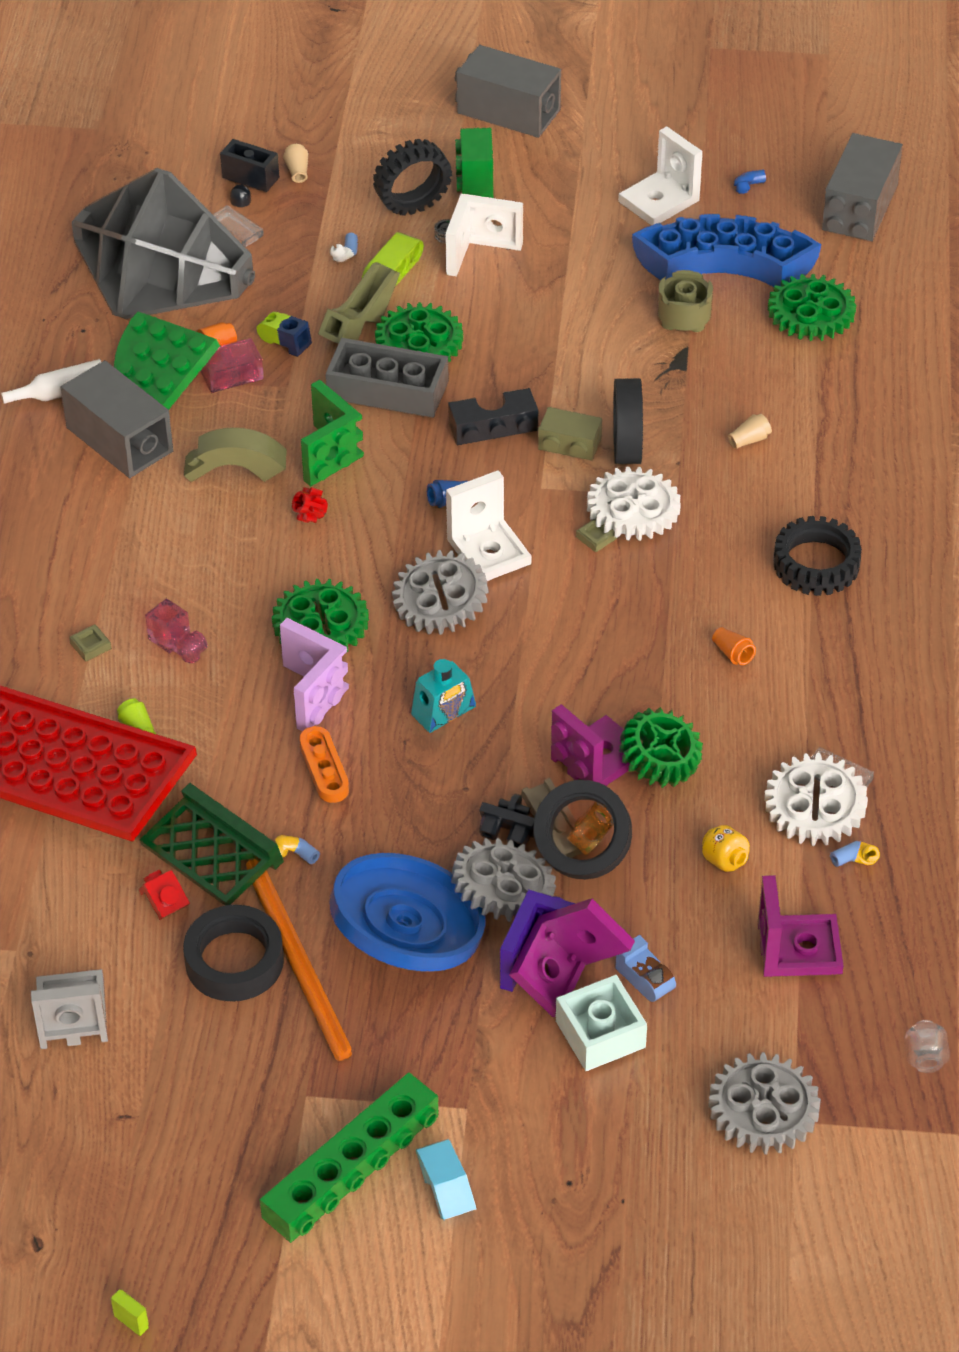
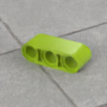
M397 232L367 264L362 278L371 265L377 262L400 272L397 285L420 259L424 249L423 241Z

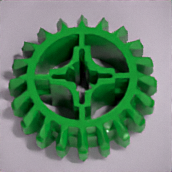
M648 707L643 713L638 712L630 721H627L624 727L625 730L620 735L621 744L619 745V752L623 753L622 762L630 763L628 767L629 772L636 771L639 773L638 780L643 777L649 779V786L656 781L661 788L666 786L667 783L674 788L678 785L679 781L682 783L687 781L696 772L697 765L702 760L701 751L703 743L698 741L700 733L692 731L693 723L686 724L683 722L684 715L677 718L673 716V710L666 714L661 707L656 709L655 712Z

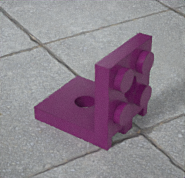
M560 704L552 710L551 760L555 763L561 761L568 767L567 774L574 780H590L607 786L629 771L630 763H623V753L619 752V745L621 744L620 735L624 729L607 715L590 726H586ZM603 748L610 750L611 753L603 754Z
M776 875L762 876L757 926L760 929L761 936L760 951L764 961L763 976L843 974L844 965L836 914L781 916ZM809 941L815 947L805 949L799 946V943Z
M591 898L540 915L509 975L552 1017H556V998L573 992L585 965L629 952L635 940ZM545 963L549 966L550 977L545 972Z

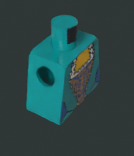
M447 659L437 660L434 663V669L419 677L416 681L411 715L431 733L475 708L476 702L469 677L453 661Z

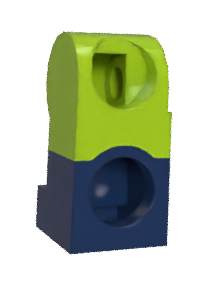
M271 312L257 325V333L263 341L287 347L289 354L296 357L312 344L308 321L284 313Z

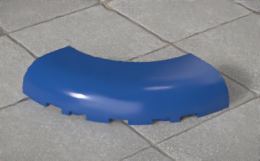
M720 214L699 215V219L679 217L676 218L675 223L662 226L659 222L632 234L633 248L638 260L648 272L660 281L664 277L665 280L672 277L673 272L690 270L700 274H737L757 279L772 287L775 285L781 286V280L790 283V276L795 277L797 280L800 279L801 274L806 276L814 267L821 250L820 243L797 230L789 232L779 228V223L756 222L755 217L736 215L735 219L720 218Z

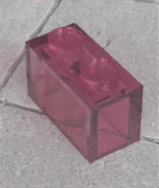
M251 338L230 343L218 348L201 369V374L211 393L264 379L262 357Z

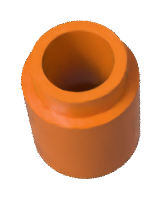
M220 322L197 330L198 333L217 339L220 347L216 352L229 349L233 344L237 343V334L231 323L225 324Z

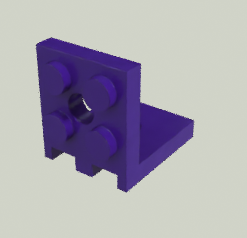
M528 889L500 948V989L513 992L517 982L509 974L538 917L575 903L557 896H549Z

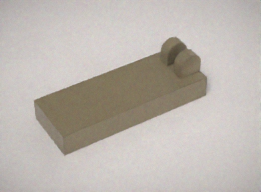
M550 778L545 779L543 784L531 789L528 787L522 789L521 796L526 805L531 808L530 811L534 818L542 800L556 788ZM565 806L554 821L553 839L557 849L562 854L572 858L582 854L576 847L580 841L589 848L590 843L569 808ZM571 832L578 837L574 845L567 839Z

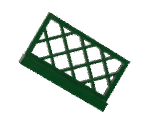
M191 783L181 790L184 798L140 839L142 846L225 906L231 905L269 867L276 870L284 862L277 843ZM185 810L193 814L192 822L177 824V818ZM198 829H214V837L198 839ZM192 830V840L176 842L177 832ZM170 833V843L161 845L153 843L159 835ZM229 843L236 845V853L219 855L220 845ZM214 846V856L197 858L198 848ZM192 849V859L179 861L176 859V851ZM256 859L259 861L253 869L241 870V860ZM236 861L234 872L219 874V863ZM213 864L212 875L199 876L197 874V866ZM235 880V886L226 895L219 890V882Z

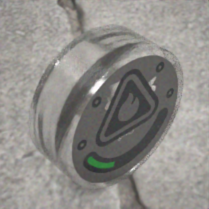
M451 219L440 220L434 225V237L442 243H446V231Z

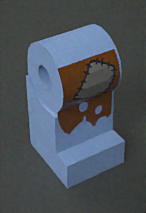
M638 935L633 938L635 943L631 951L616 955L615 969L649 1001L654 1002L675 989L676 981L672 972L650 952L648 943L644 938Z

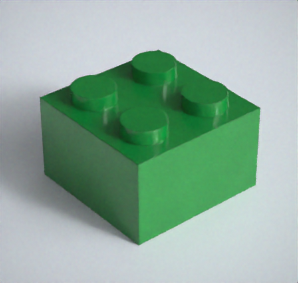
M460 128V139H455L456 175H461L456 176L457 192L493 198L491 128Z

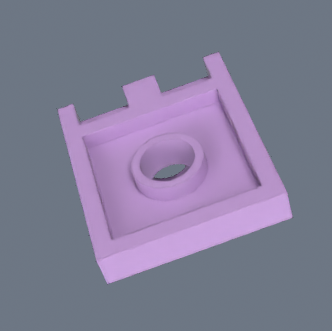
M286 618L280 624L283 666L304 676L294 687L296 726L298 730L303 731L306 728L320 724L326 712L332 706L337 705L342 695L349 689V684L343 681V677L348 672V663L342 661V656L347 652V647Z

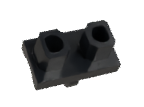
M516 793L513 794L510 801L500 799L498 806L482 802L479 809L482 817L479 828L480 835L484 838L496 840L500 829L504 828L510 830L506 839L507 843L509 840H513L514 847L516 848L522 844L526 846L530 837L535 838V818L529 817L531 808L522 805V796Z

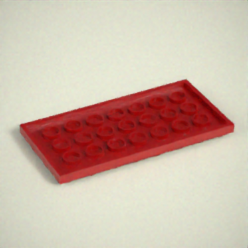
M0 685L1 799L133 842L197 756L196 748L193 745Z

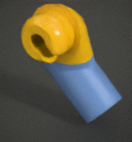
M280 835L274 839L282 858L286 857L289 850L295 852L309 864H314L320 857V852L302 838Z
M861 841L852 842L830 853L831 861L836 867L850 861L872 865L880 857L879 849L876 846Z

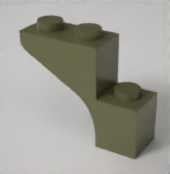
M373 263L347 301L338 308L327 309L318 334L339 344L341 338L358 340L365 321L381 323V316H384L400 272L380 263Z

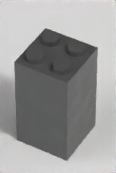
M479 45L473 53L468 55L465 63L456 70L457 92L455 101L457 102L458 114L539 138L561 110V68Z
M852 133L826 188L822 230L873 242L898 186L903 144Z
M102 361L60 386L66 428L128 478L135 476L173 452L169 410L107 361Z

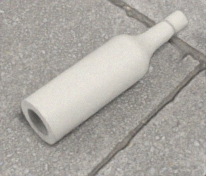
M97 359L39 374L27 386L1 393L3 403L26 398H35L41 401L61 398L60 386L101 363V360Z

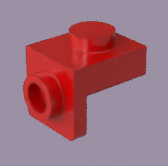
M172 869L162 874L161 870L149 874L143 878L145 883L138 889L141 895L146 894L159 920L190 904Z

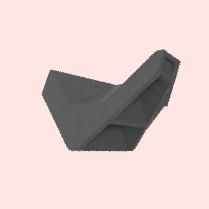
M155 168L85 206L72 221L74 243L112 314L124 319H131L137 311L152 315L236 299L241 296L248 286L252 285L255 279L252 254L171 172Z

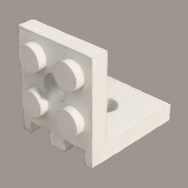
M668 127L659 130L657 172L620 192L618 202L650 225L661 223L697 203L700 199L702 151Z
M461 193L446 231V275L457 276L469 243L521 251L523 245V203ZM490 220H497L502 225L496 226Z
M498 470L446 490L447 540L458 555L464 553L466 560L472 557L474 558L475 565H481L482 572L485 573L487 581L531 564V554L504 520V477ZM491 549V550L497 551V552H496V553H487V552H485V551Z

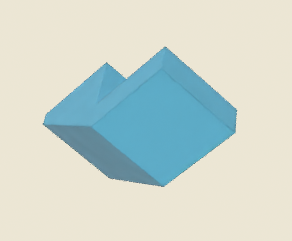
M446 1139L416 1149L424 1181L432 1187L440 1218L445 1220L475 1210L476 1205L467 1175L450 1140Z

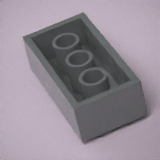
M341 338L325 374L326 385L349 403L434 418L449 381L448 356Z

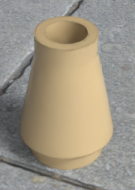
M300 144L289 145L283 155V159L292 175V180L296 183H302L308 178L309 154L304 146Z
M753 414L736 430L728 434V440L734 449H738L742 446L767 439V435L772 432L771 426L763 414Z

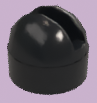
M242 184L234 186L230 193L231 204L235 207L248 206L251 203L250 190Z

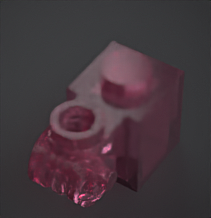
M166 598L145 614L148 639L169 654L174 651L182 656L185 662L194 663L200 659L201 652L208 648L207 641L202 633L197 630L190 633L188 612Z

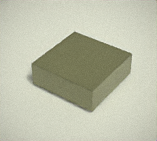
M596 519L576 530V538L594 552L601 550L617 539L613 529L604 533L605 524L601 525V527H596Z
M96 624L69 637L70 644L85 662L111 649V642Z

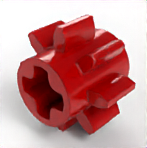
M303 487L302 491L294 495L292 509L298 513L297 520L306 523H317V519L324 517L327 512L328 503L325 498L321 497L322 490L313 487L310 489Z

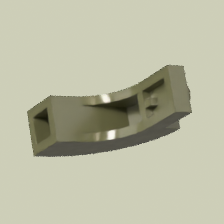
M246 428L213 430L199 436L198 449L190 451L186 456L184 477L193 482L216 467L237 465L249 469L265 482L286 469L287 449L270 436Z

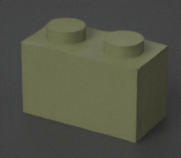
M548 407L539 427L538 450L593 461L602 439V418Z

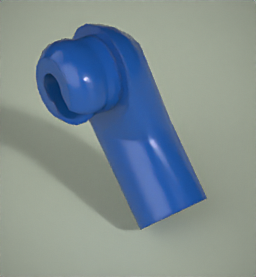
M764 169L745 172L735 178L734 186H736V192L744 194L750 190L749 185L766 182Z

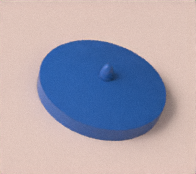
M397 853L365 855L346 864L339 871L335 879L329 900L330 912L336 926L353 945L369 956L386 964L414 971H441L454 968L466 962L473 956L479 946L486 921L485 915H482L483 908L471 909L472 901H462L463 893L454 891L456 884L451 882L453 876L451 872L427 860Z

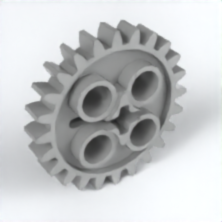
M438 550L437 556L433 558L428 552L424 561L416 557L417 565L406 564L407 573L399 572L400 581L393 583L395 590L392 591L395 610L398 611L400 620L405 619L408 627L414 624L417 632L426 627L427 634H431L434 628H438L439 634H443L445 627H449L452 632H455L456 624L466 627L465 619L468 618L473 621L476 619L474 611H483L481 603H487L486 594L489 593L486 575L482 572L481 565H475L474 558L472 557L466 560L464 553L459 554L455 558L453 550H450L447 556H443L441 550ZM433 574L438 575L448 610H443L432 577Z
M486 838L483 841V845L473 841L471 848L464 846L463 852H458L451 872L453 874L451 882L456 884L455 892L463 893L462 901H472L471 909L481 907L483 908L482 915H486L490 911L494 913V919L498 920L500 915H505L506 919L511 922L512 916L517 914L528 889L549 896L554 895L556 876L551 875V866H544L545 858H535L537 851L533 850L527 853L524 851V844L516 848L514 847L513 840H509L507 845H504L500 838L496 839L495 844H492Z
M764 1052L761 1053L760 1060H755L751 1054H748L746 1063H743L739 1058H735L734 1068L725 1064L723 1074L717 1073L715 1075V1084L710 1086L708 1107L711 1108L710 1118L716 1120L717 1131L726 1129L725 1140L736 1137V1147L738 1148L745 1142L749 1143V1151L753 1153L757 1146H762L764 1154L768 1153L769 1146H774L776 1151L781 1153L782 1144L784 1143L791 1149H794L796 1139L805 1142L807 1132L813 1133L815 1122H818L821 1098L817 1097L818 1086H812L813 1077L811 1075L802 1077L803 1066L793 1070L791 1068L792 1059H788L784 1064L779 1063L778 1054L773 1057L772 1061L767 1060Z

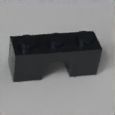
M530 388L504 392L503 406L497 410L481 408L476 398L448 403L449 425L457 445L538 431L539 410Z

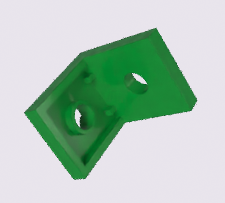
M321 380L311 384L313 426L318 430L301 439L303 481L310 487L364 456V452L357 447V443L363 440V431L356 426V422L362 419V414Z

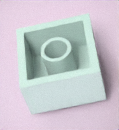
M617 975L556 998V1023L585 1071L646 1048L647 1023Z

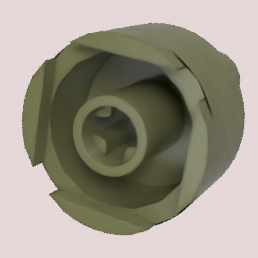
M690 270L673 272L672 277L666 280L664 277L659 283L657 311L662 327L666 330H691L693 332L704 330L712 314L713 285L710 280L707 282L703 279L702 274Z

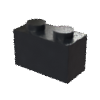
M232 139L220 152L221 172L224 179L268 192L280 178L278 153L236 139Z

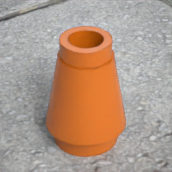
M723 627L718 628L713 634L712 641L733 664L746 665L754 658L756 647L750 638Z

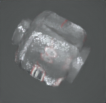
M922 1020L906 1031L904 1035L906 1057L912 1067L924 1073H931L940 1070L950 1058L948 1034L943 1026L929 1020Z

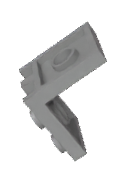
M102 969L36 977L37 990L31 991V1002L41 1049H48V1040L66 1039L68 1046L81 1045V1037L100 1035L101 1042H108Z

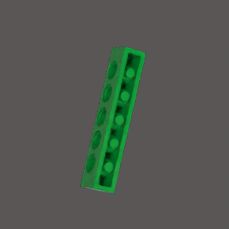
M408 1072L260 1198L262 1219L290 1243L300 1235H306L319 1218L325 1213L329 1214L336 1209L342 1198L349 1192L358 1190L364 1183L365 1178L375 1170L382 1169L389 1161V1158L399 1149H405L412 1142L414 1136L423 1128H429L434 1124L439 1115L438 1095ZM324 1179H333L331 1181H323ZM307 1200L308 1202L299 1203L298 1201Z

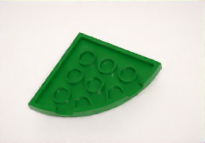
M137 311L131 318L119 341L115 354L114 368L169 410L218 350L220 344L213 337Z

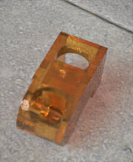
M594 802L576 820L574 829L567 836V839L585 856L588 855L614 825L611 813L600 803ZM595 812L600 813L607 823L602 822Z

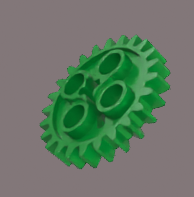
M801 274L800 279L797 280L795 277L790 276V283L781 280V286L775 285L774 292H770L768 299L769 318H773V325H779V331L788 329V336L796 333L799 340L804 336H808L809 341H812L814 336H818L823 341L824 335L833 339L835 332L842 335L843 329H849L850 322H854L856 314L855 296H851L850 289L844 290V283L835 285V278L826 281L825 275L821 276L820 279H816L815 274H811L810 278H806L805 275Z
M418 302L417 307L407 303V309L397 306L396 313L389 310L388 317L381 316V323L376 324L375 342L376 344L448 356V362L450 363L451 356H458V350L462 349V323H458V316L451 317V310L443 312V306L433 309L432 303H429L427 307H423L421 302Z
M316 579L315 585H310L308 581H304L303 588L293 585V593L284 591V599L277 598V606L273 607L272 627L274 628V635L279 636L280 644V624L286 618L346 646L347 652L348 644L357 646V638L364 639V630H368L369 611L366 606V600H361L360 592L353 594L352 586L343 589L342 581L335 586L332 585L331 579H328L325 584H321L320 580ZM314 602H316L318 606L319 613L315 612ZM322 624H323V625L325 624L326 633H327L328 635H326V634L324 633V630H323V628H322Z

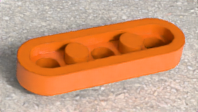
M319 726L306 728L300 734V749L318 795L322 800L329 803L340 802L349 794V781L330 733L325 728Z

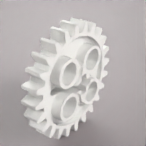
M629 466L626 467L625 472L615 468V475L605 472L604 479L597 477L596 484L590 485V492L587 494V512H590V520L596 519V527H601V525L605 524L604 533L613 529L616 538L621 534H625L626 540H629L632 535H636V538L640 541L642 535L646 534L652 539L653 532L663 535L664 528L671 529L672 522H677V517L680 514V495L677 494V487H671L670 479L662 481L663 474L652 476V469L642 473L641 467H638L636 472H632Z
M807 753L804 754L803 761L801 762L796 757H792L791 766L782 762L781 772L774 770L772 780L767 781L765 810L770 813L769 821L777 822L778 832L787 828L788 839L795 834L799 835L800 844L806 838H810L812 846H815L817 839H822L823 843L828 845L829 837H833L837 842H840L841 832L851 836L852 827L859 828L860 818H865L868 797H866L867 787L862 785V776H854V767L845 770V760H841L837 764L833 763V755H830L826 761L822 760L820 753L816 754L815 760H811ZM815 777L820 778L817 821L812 820Z

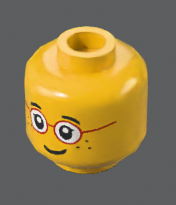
M719 825L710 829L705 834L702 841V853L705 859L724 872H732L746 863L749 854V842L744 835L732 827Z

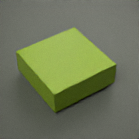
M119 1289L111 1297L114 1317L141 1336L149 1328L146 1308L126 1292Z

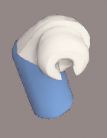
M355 233L346 234L344 246L336 244L337 248L331 247L330 254L333 256V260L344 262L357 254L358 236Z

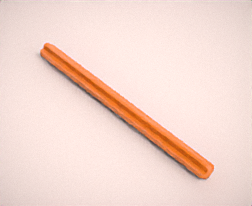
M256 859L247 861L246 870L253 869L259 861ZM266 870L253 883L255 891L266 914L276 922L280 929L283 950L334 1058L338 1061L348 1059L352 1055L349 1041Z

